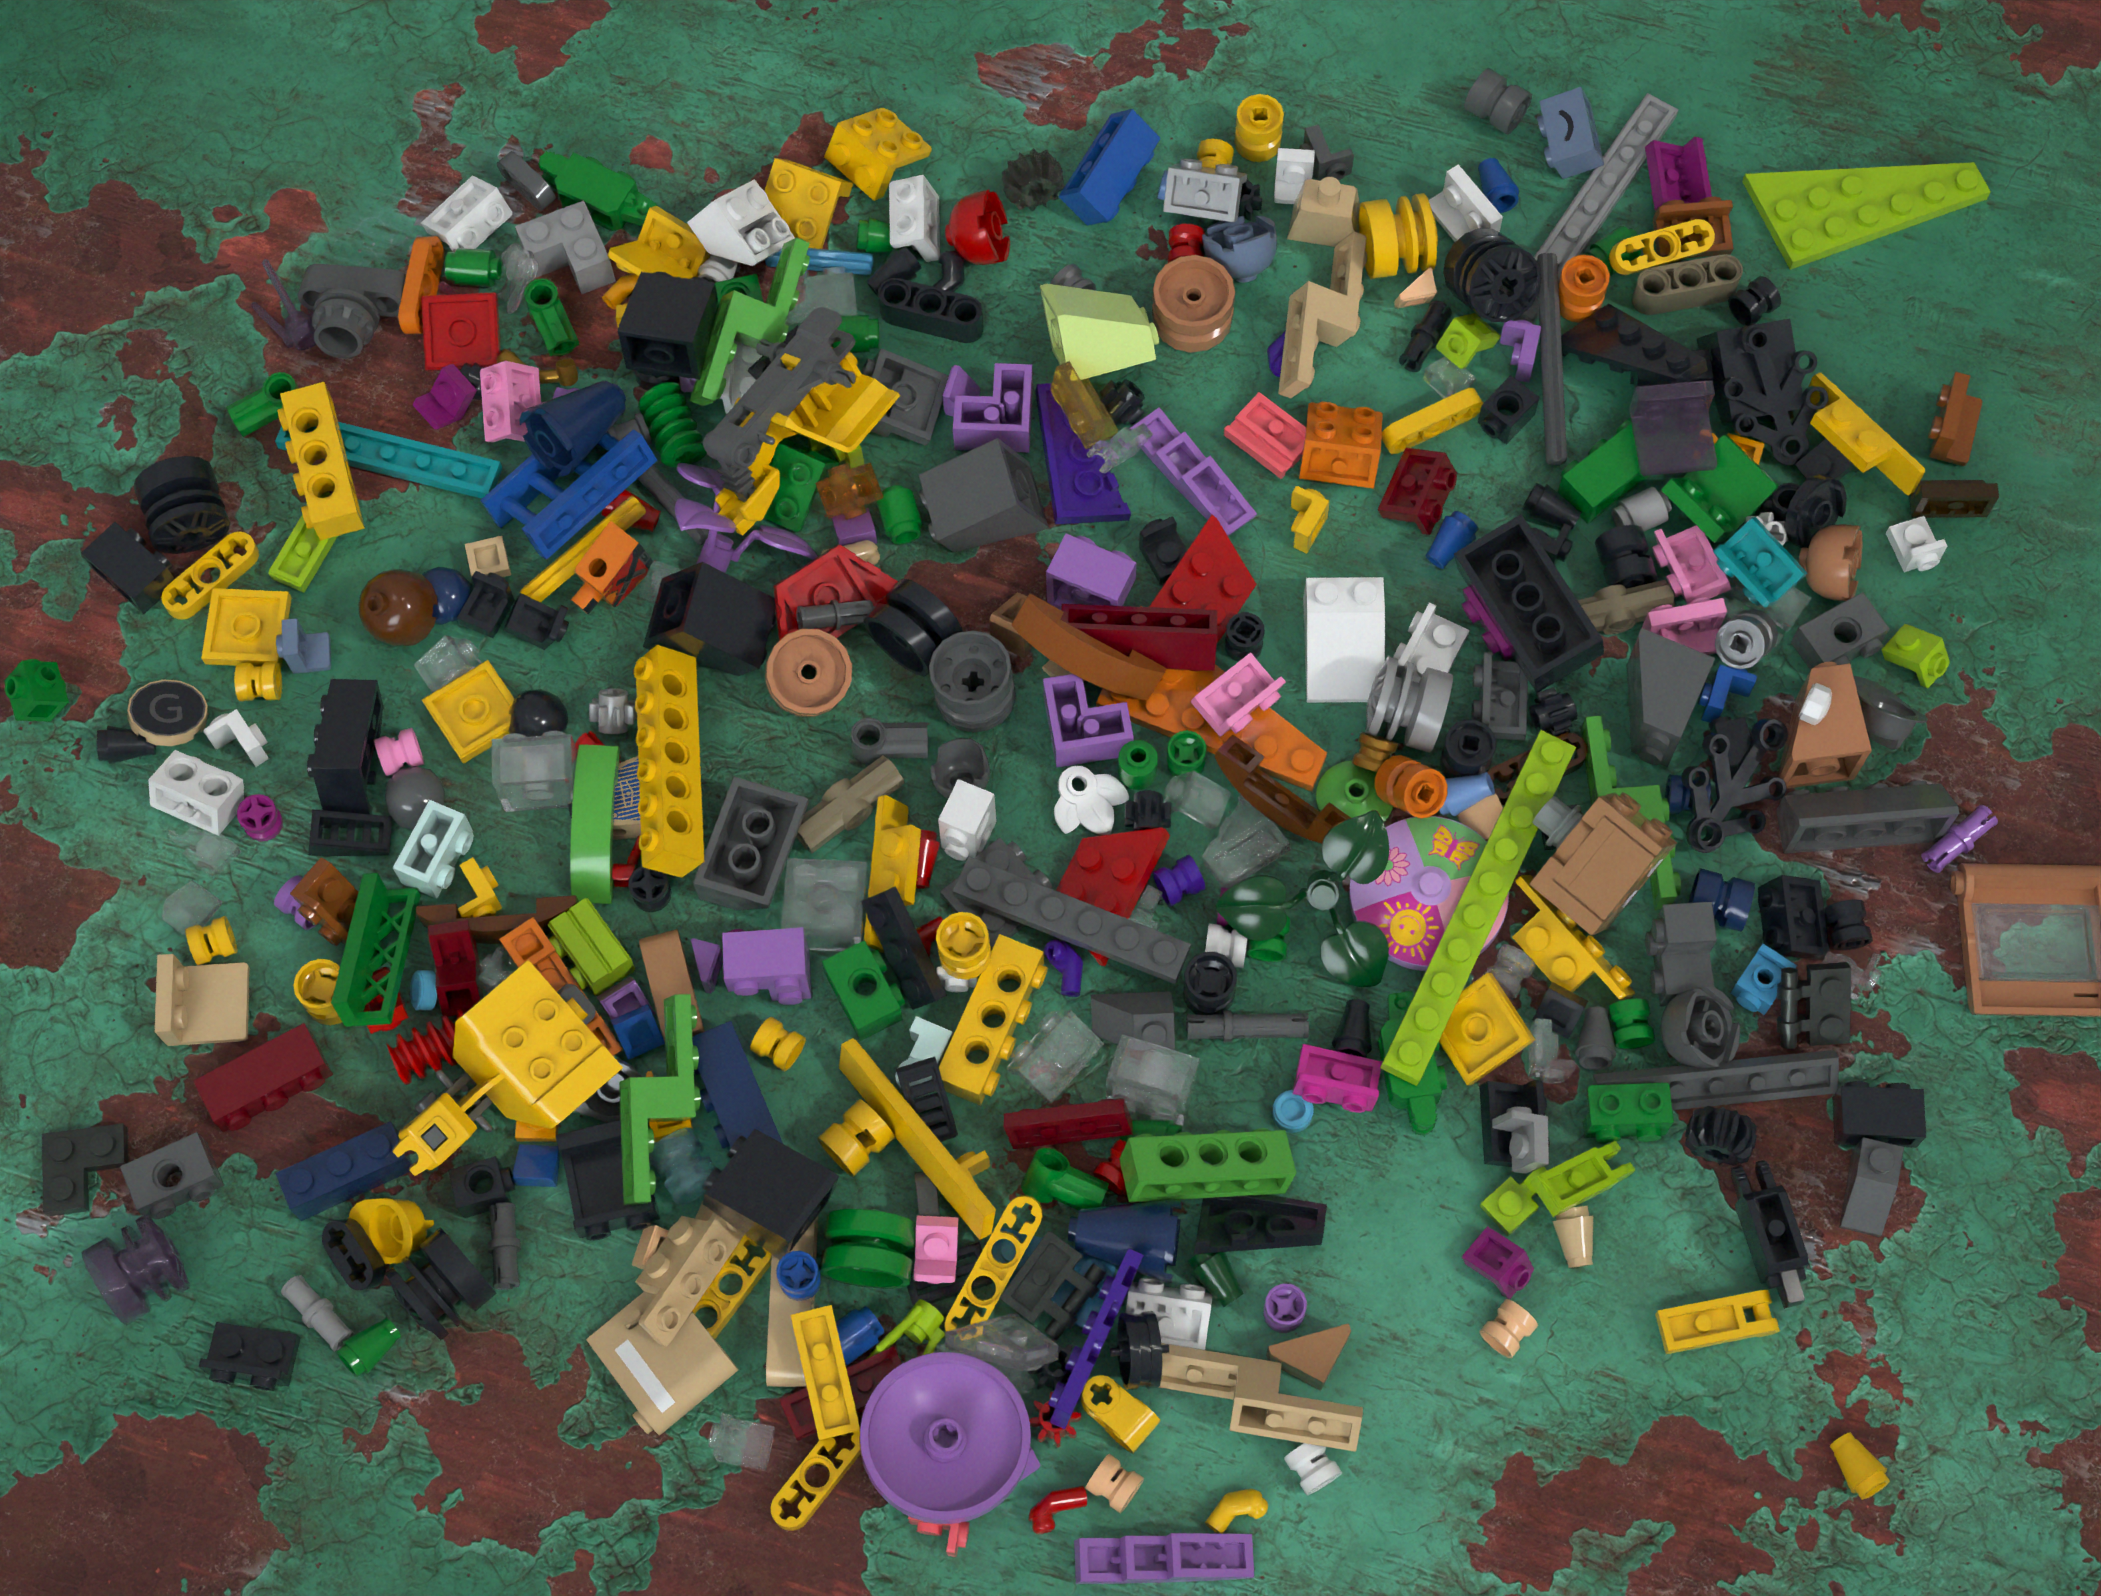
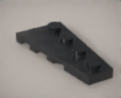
M1611 304L1598 309L1594 314L1561 335L1562 356L1564 357L1568 353L1578 355L1579 361L1592 365L1595 361L1609 364L1611 371L1623 373L1624 371L1637 372L1639 379L1680 390L1708 370L1704 357Z

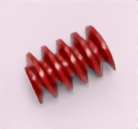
M462 1009L457 1010V1019L465 1014ZM446 1015L441 1016L442 1028L439 1030L431 1021L426 1022V1035L423 1036L413 1027L411 1028V1041L407 1042L399 1033L396 1034V1047L392 1048L386 1042L395 1069L404 1084L412 1083V1070L421 1079L427 1077V1064L435 1072L442 1070V1058L451 1066L457 1065L456 1060L453 1058L455 1023Z

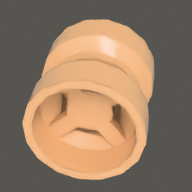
M1505 1299L1497 1309L1498 1316L1495 1320L1487 1321L1479 1333L1494 1350L1512 1359L1520 1349L1522 1338L1530 1337L1538 1327V1324L1533 1316L1523 1307L1510 1299Z
M1109 1453L1098 1466L1085 1489L1095 1496L1102 1495L1108 1499L1110 1507L1121 1514L1137 1493L1144 1478L1135 1471L1128 1472L1123 1469L1120 1461Z

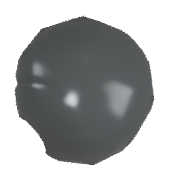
M956 738L942 744L938 748V758L935 765H931L933 784L938 793L946 798H949L958 779L981 789L986 788L990 779V764L983 745L971 738Z
M417 766L401 769L388 780L385 792L388 813L402 828H415L429 800L444 805L445 791L442 781L431 769Z

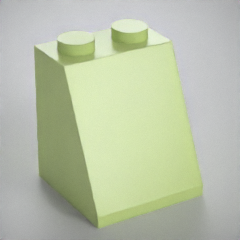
M1053 284L1040 285L1052 351L1070 383L1156 360L1154 345L1159 344L1156 326L1153 322L1149 323L1145 308H1139L1131 295Z

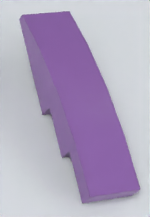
M1160 407L1129 429V435L1174 487L1207 520L1211 515H1214L1227 536H1230L1256 517L1257 513L1214 459L1211 456L1206 458L1185 431L1180 434Z
M1171 1533L1167 1536H1123L1121 1538H1078L1074 1540L1076 1584L1168 1583L1254 1578L1252 1534Z

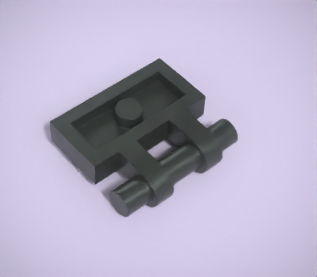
M1847 962L1808 964L1807 980H1798V970L1796 968L1787 967L1781 969V982L1777 984V998L1781 1000V1016L1777 1018L1776 1029L1781 1034L1780 1046L1786 1049L1796 1048L1797 1034L1801 1031H1806V1041L1809 1046L1850 1043V965ZM1806 997V1014H1797V1000Z
M1048 1231L1000 1296V1299L1033 1324L1043 1310L1047 1312L1053 1319L1044 1332L1057 1341L1066 1328L1071 1330L1077 1321L1075 1316L1089 1297L1093 1299L1100 1290L1097 1285L1106 1272L1093 1263L1084 1276L1080 1275L1074 1268L1083 1255L1051 1231ZM1067 1280L1075 1288L1060 1307L1051 1299L1064 1281Z

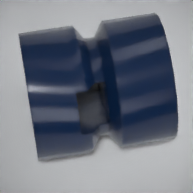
M1699 868L1688 903L1712 902L1714 919H1717L1719 926L1742 932L1751 908L1755 883L1735 877L1724 881L1721 873Z

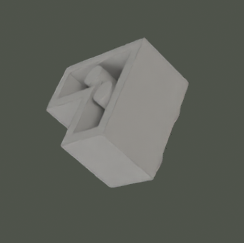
M584 200L515 226L521 248L534 278L569 265L581 294L616 282L610 258L607 256L606 249Z

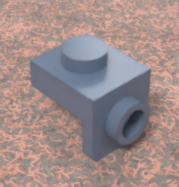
M298 619L282 620V634L276 636V648L279 658L284 657L292 673L330 670L331 638L327 632L305 634Z

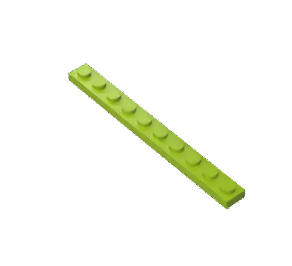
M1540 730L1380 1066L1381 1069L1415 1086L1419 1084L1535 837L1538 827L1532 822L1542 807L1554 796L1576 749L1575 746Z

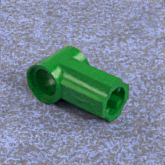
M540 278L531 281L524 292L529 316L535 322L549 355L561 357L571 353L579 345V340L559 299L557 287L548 279ZM540 299L550 300V302L544 305L536 304Z
M277 372L266 378L262 388L227 406L226 409L240 434L245 437L278 419L277 410L283 408L282 400L278 399L280 393L299 389V386L291 375L285 372Z
M1040 1148L1035 1152L1024 1175L1021 1189L1025 1195L1034 1197L1040 1203H1049L1054 1199L1080 1210L1100 1207L1109 1183L1071 1167L1068 1159L1059 1151L1051 1148Z

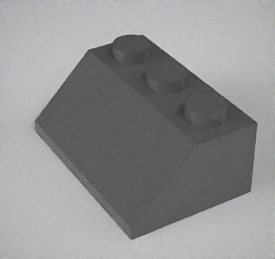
M734 777L705 850L704 862L699 866L693 881L699 899L734 910L769 908L809 799Z

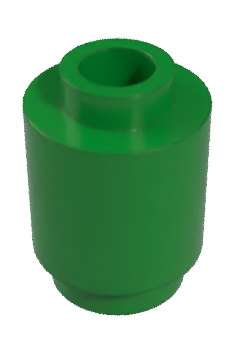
M1619 226L1593 243L1585 255H1591L1600 259L1607 266L1610 276H1612L1616 271L1612 268L1609 261L1611 249L1624 239L1638 236V233L1632 228L1628 229L1624 226ZM1641 250L1632 253L1626 251L1621 254V258L1623 261L1629 260L1631 262L1641 256Z
M457 248L456 252L448 251L445 261L446 279L448 281H455L456 285L493 287L495 280L501 279V258H496L494 250Z
M840 315L842 323L837 329L853 335L856 341L854 347L850 350L851 353L870 352V349L879 348L878 318L869 319V315ZM841 341L834 342L831 346L836 348Z
M894 485L884 489L876 503L886 535L897 545L917 540L921 536L920 528L922 527V521L913 491L903 488L901 485Z
M1143 740L1130 741L1121 748L1118 756V775L1126 787L1133 790H1142L1153 784L1157 776L1158 755L1155 748Z

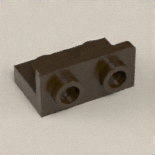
M1920 480L1915 492L1909 495L1911 518L1922 516L1925 518L1988 517L1999 498L1998 483H1985L1984 480Z

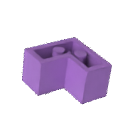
M995 363L993 397L955 395L953 417L954 450H973L998 438L1015 452L1029 453L1033 396L1032 364Z
M1065 533L1046 571L1047 603L1060 610L1061 604L1123 606L1136 580V562L1132 561L1127 554L1121 551L1113 550L1110 552L1098 547L1087 537H1074Z
M1069 674L1043 679V696L1056 768L1118 758L1121 748L1126 743L1134 741L1127 702L1088 708L1082 678Z
M803 927L722 933L723 973L728 992L734 991L737 995L748 996L757 994L759 989H768L771 1000L778 1001L783 1005H795L801 1003L802 999L812 998L810 952Z

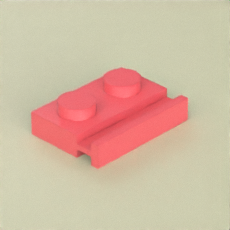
M1260 392L1239 412L1235 420L1224 428V436L1280 479L1302 458L1306 427Z

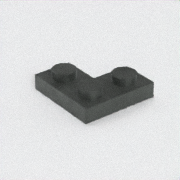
M122 1123L42 1134L44 1214L56 1216L89 1211L88 1172L120 1168V1166L129 1163L127 1126Z

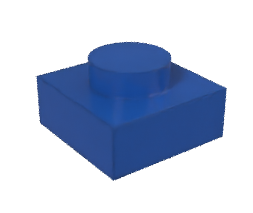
M648 1004L611 1020L628 1060L665 1044Z

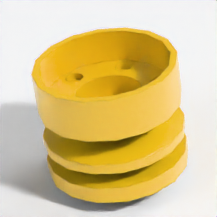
M1425 193L1413 195L1411 203L1407 196L1399 197L1396 204V214H1393L1387 199L1360 203L1358 212L1359 233L1366 236L1365 252L1367 253L1365 269L1370 279L1397 275L1399 258L1402 259L1408 274L1417 272L1418 264L1423 272L1430 267L1432 270L1435 269L1438 245L1437 227Z

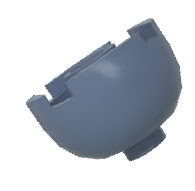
M1239 216L1236 222L1220 221L1207 228L1208 236L1202 235L1206 257L1223 265L1230 276L1237 282L1244 283L1255 280L1257 274L1262 273L1273 262L1277 250L1275 223L1270 218L1255 216L1256 222L1245 223L1244 216Z

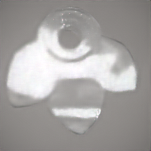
M513 243L502 253L507 280L499 291L498 297L508 301L507 313L509 314L518 309L523 299L526 285L535 279L538 271V263L534 258L533 252L522 249L521 245Z

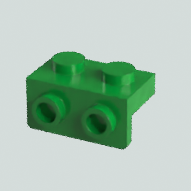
M1668 1083L1590 1085L1587 1089L1589 1112L1583 1121L1584 1138H1596L1598 1143H1611L1620 1141L1621 1137L1637 1136L1638 1141L1650 1142L1661 1139V1135H1666L1674 1123L1670 1085Z

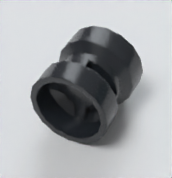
M1759 276L1748 284V289L1738 290L1728 299V305L1736 320L1746 326L1747 324L1760 321L1763 313L1769 314L1780 307L1781 296L1776 286L1768 278Z
M1241 612L1234 615L1228 621L1225 650L1233 660L1239 662L1250 652L1255 658L1261 654L1265 629L1262 620L1258 616L1249 612Z
M1857 899L1845 900L1831 904L1824 909L1827 923L1834 926L1833 933L1830 935L1833 949L1840 951L1864 947L1873 941L1870 927L1866 926L1863 921L1867 915L1864 901Z

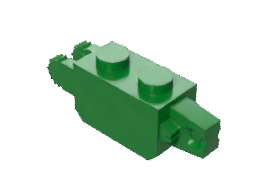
M546 151V153L539 156L538 165L541 171H543L542 178L548 185L557 189L562 208L584 200L593 222L610 231L622 229L626 222L643 227L649 208L657 206L655 202L638 192L636 181L630 175L622 171H612L604 167L593 157L588 156L585 158L573 152L568 159L551 151Z
M1412 991L1388 995V1021L1380 1029V1036L1377 1040L1382 1062L1414 997ZM1438 1042V1044H1437V1046H1436L1434 1052H1435V1051H1439V1042ZM1434 1052L1417 1086L1383 1070L1389 1103L1397 1109L1407 1108L1412 1131L1415 1132V1135H1423L1424 1137L1433 1132L1438 1119L1436 1118L1438 1115L1436 1114V1104L1439 1103L1442 1090L1447 1089L1443 1065L1437 1066Z

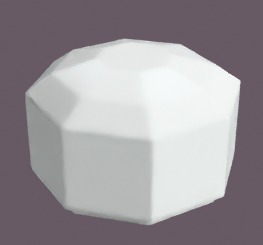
M1818 683L1813 684L1798 717H1800V720L1812 725L1820 723L1831 705V689Z

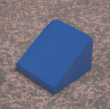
M519 1144L512 1180L516 1186L557 1187L560 1161L558 1146Z

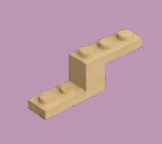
M1352 232L1335 246L1330 289L1308 281L1290 295L1278 394L1293 398L1311 385L1315 375V369L1312 367L1313 357L1318 341L1338 347L1347 339L1353 337L1360 326V317L1358 316L1359 301L1364 291V286L1361 284L1362 273L1367 261L1365 235Z
M1168 1344L1169 1353H1162V1379L1159 1388L1232 1399L1233 1406L1229 1431L1356 1452L1363 1407L1279 1394L1282 1363Z

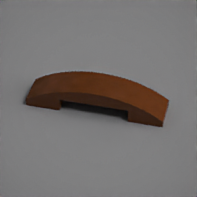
M1234 735L1214 755L1227 779L1254 808L1294 834L1322 844L1325 835L1333 826L1351 818L1330 802L1321 812L1261 771L1258 767L1263 761L1264 756Z
M576 895L536 898V913L462 918L458 912L459 907L457 904L416 906V914L427 929L429 925L469 920L473 940H476V943L502 944L499 940L500 938L534 917L545 935L551 933L548 927L549 921L563 912L569 911V908L579 901Z

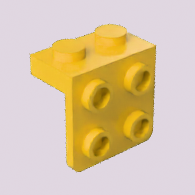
M879 108L838 122L824 158L875 201L884 197L895 169L929 157L932 148L923 140L921 135L912 131L899 120L894 112L885 108Z
M654 206L648 210L638 240L610 248L607 256L616 262V266L620 270L640 276L641 272H665L673 277L690 279L699 276V267L710 258L711 254L706 251L687 223L660 207Z

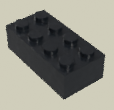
M1522 514L1454 553L1458 571L1467 585L1471 587L1509 646L1512 656L1536 693L1604 654L1602 637Z

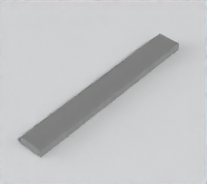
M1649 93L1645 95L1603 156L1604 165L1594 169L1534 256L1537 261L1539 254H1556L1558 283L1565 263L1572 257L1584 253L1647 161L1645 147L1652 140L1660 141L1677 117L1679 109ZM1538 295L1532 306L1514 320H1526L1533 325L1539 318Z

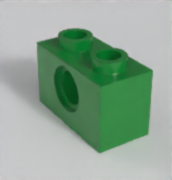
M865 940L821 961L824 974L859 1041L903 1020L900 1007L905 1005L904 998L896 983L888 985L882 974L887 971V967L881 954L877 949L870 951ZM869 982L876 986L875 991L870 995L863 996L855 992L856 988L862 983Z

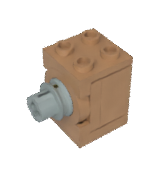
M1624 792L1620 796L1616 793L1599 796L1585 815L1581 812L1580 805L1571 809L1554 796L1542 807L1532 822L1549 836L1546 845L1555 846L1556 852L1549 858L1529 885L1591 936L1611 926L1670 853L1669 851L1677 844L1670 837L1673 832L1667 825L1657 818H1653L1651 821L1639 812L1641 805Z

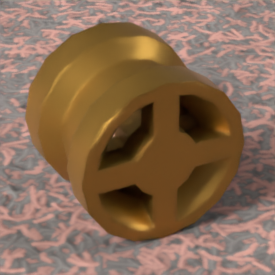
M1361 732L1358 739L1361 744L1360 750L1353 756L1352 763L1377 772L1383 762L1389 759L1392 753L1396 752L1398 743L1392 740L1391 742L1387 741L1381 736L1376 735V737Z

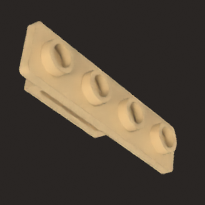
M714 1212L708 1221L681 1216L670 1228L667 1237L656 1253L646 1262L644 1270L635 1281L644 1292L656 1294L639 1319V1324L661 1346L667 1347L744 1235Z

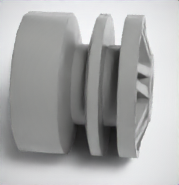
M1387 656L1382 669L1374 679L1366 706L1367 723L1365 734L1376 737L1382 721L1387 722L1384 739L1391 742L1399 726L1406 728L1405 746L1430 753L1436 743L1451 694L1453 675L1427 667L1419 683L1412 681L1414 671L1412 662L1407 661L1400 677H1397L1398 659Z

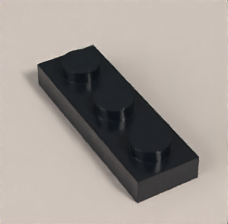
M896 886L861 901L868 920L878 936L885 956L890 962L901 985L902 992L912 1010L947 996Z

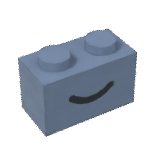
M1582 87L1539 101L1542 115L1537 117L1542 136L1548 139L1549 146L1544 148V154L1549 168L1555 167L1562 179L1603 166L1604 160L1592 106Z

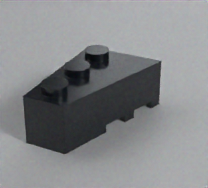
M331 679L328 694L321 697L320 710L322 721L321 724L315 725L314 744L316 748L314 754H309L307 772L310 778H314L322 810L372 815L373 807L370 806L367 796V785H375L376 772L369 770L373 751H376L374 739L380 738L384 706L377 680Z

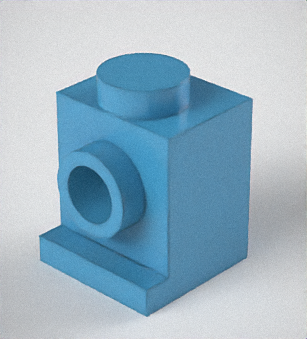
M1762 944L1730 994L1737 997V1002L1751 1012L1758 1011L1765 1015L1777 998V984L1781 982V969L1787 967L1796 968L1797 965L1765 944ZM1757 975L1762 979L1766 980L1767 982H1769V984L1761 983L1758 980Z

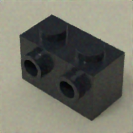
M114 522L81 554L93 571L141 613L145 614L161 599L164 588L174 580L169 571L173 565L158 550L153 554L145 548L147 545L146 541L134 529L129 528L125 531Z
M1852 1081L1841 1086L1832 1097L1834 1145H1857L1864 1137L1902 1147L1917 1148L1926 1138L1924 1089H1911V1086L1907 1083L1887 1084L1885 1088L1870 1087L1867 1082Z

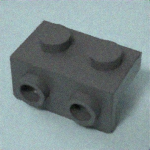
M1484 652L1481 664H1474L1473 687L1479 688V700H1473L1471 720L1485 723L1492 730L1496 739L1524 741L1527 727L1528 679L1517 662L1492 661V652Z

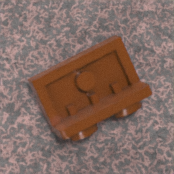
M1707 197L1697 203H1684L1683 200L1667 201L1658 207L1653 217L1654 231L1691 220L1702 219L1712 226L1715 233L1714 243L1707 251L1689 258L1730 255L1734 250L1729 214L1733 209L1732 200H1721L1720 197ZM1693 232L1687 237L1680 239L1681 245L1692 241L1698 243L1702 240L1701 233L1695 234ZM1657 237L1655 239L1657 254L1661 257H1667L1670 253V244L1665 238Z
M1955 372L1949 385L1942 384L1936 401V406L1941 407L1939 417L1934 416L1928 438L1933 439L1929 455L1931 458L1960 466H1966L1969 461L1982 407V400L1980 398L1966 395L1971 375Z

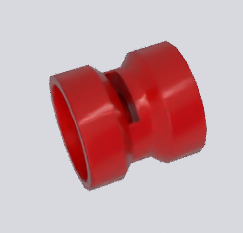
M1179 224L1169 230V245L1172 249L1168 253V263L1184 256L1198 255L1204 257V253L1201 251L1203 247L1202 235H1205L1203 228L1193 224Z
M1119 1139L1110 1149L1109 1161L1100 1162L1094 1169L1093 1175L1109 1183L1108 1189L1121 1197H1126L1127 1191L1119 1160L1126 1142Z

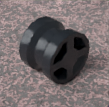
M642 866L633 871L629 878L628 886L634 903L638 908L645 912H656L666 907L672 894L666 874Z

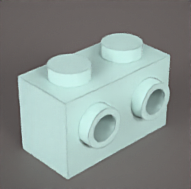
M429 800L393 866V870L403 885L417 888L419 892L436 899L442 889H447L450 886L455 875L454 866L461 854L465 855L473 842V830L465 814Z

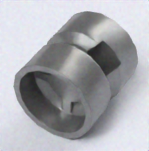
M1749 609L1741 611L1721 626L1716 634L1715 648L1722 662L1733 668L1744 669L1752 667L1775 646L1778 636L1776 624L1768 614L1761 610Z

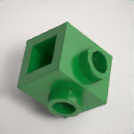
M38 659L21 661L4 680L5 693L10 699L16 721L51 722L69 703L66 684L61 677L57 662H43Z

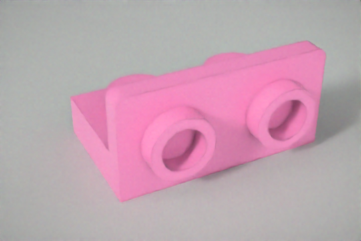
M503 361L481 369L480 384L485 441L493 443L507 438L525 442L523 435L528 431L525 423L520 425L519 419L522 412L529 407L541 403L539 368Z

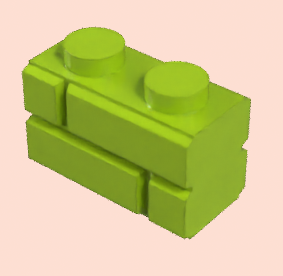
M584 898L569 908V911L563 912L549 921L548 927L553 935L549 938V941L561 959L567 955L573 963L574 967L569 972L582 990L589 986L594 995L599 996L614 986V983L621 981L634 972L635 967L632 959L588 898Z

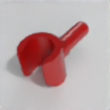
M640 836L635 841L627 864H613L612 879L614 880L615 887H629V878L633 871L637 869L638 859L641 855L639 848Z

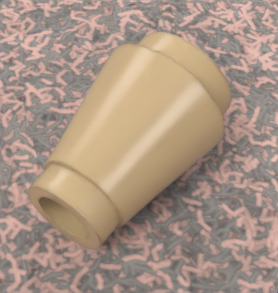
M1588 1206L1573 1207L1557 1215L1556 1221L1552 1222L1567 1260L1568 1268L1593 1265V1216H1589Z

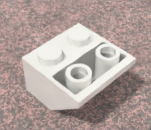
M755 179L715 199L687 222L709 254L754 266L781 251L784 243L795 238L788 224L780 217L769 201L766 192L760 188Z

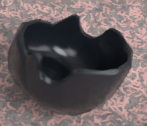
M542 689L523 691L514 699L509 710V714H511L509 727L511 737L522 747L536 752L551 750L560 742L567 728L568 712L558 696Z

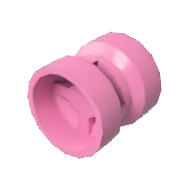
M412 727L400 731L398 735L399 740H396L395 737L389 738L387 736L374 739L376 751L386 776L398 772L401 767H404L405 762L410 767L424 764L423 755Z

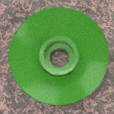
M1352 760L1338 763L1328 769L1321 777L1316 790V804L1320 812L1330 802L1351 818L1363 815L1371 810H1376L1385 823L1392 812L1393 806L1383 802L1377 796L1375 790V776L1377 772L1353 764ZM1353 787L1360 788L1363 791V795L1354 797L1349 793V790Z

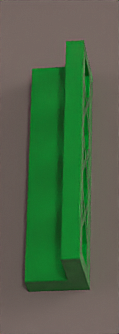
M378 873L362 875L331 1001L345 1027L392 1023L416 919V906H419L421 897L417 888L387 890ZM406 902L405 908L391 918L387 914L389 903ZM395 930L399 934L398 940L383 950L379 946L380 941ZM387 962L391 966L390 972L378 982H375L372 979L373 972ZM378 995L384 999L381 1011L364 1012L365 1005Z

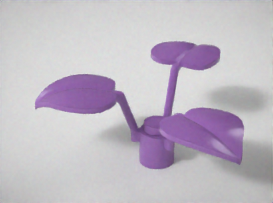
M678 463L677 471L685 479L700 486L712 488L715 497L724 488L722 484L725 482L720 479V476L723 474L718 473L717 470L687 463ZM679 498L676 501L675 515L681 531L695 528L709 529L708 537L705 540L696 564L704 562L726 573L730 560L738 562L742 552L754 540H761L773 547L801 554L812 560L818 557L812 547L798 535L767 525H760L759 530H753L734 550L732 548L734 542L724 535L717 534V532L733 533L735 532L736 525L731 519L718 514L720 507L716 501L714 502L713 510L706 505L688 499Z

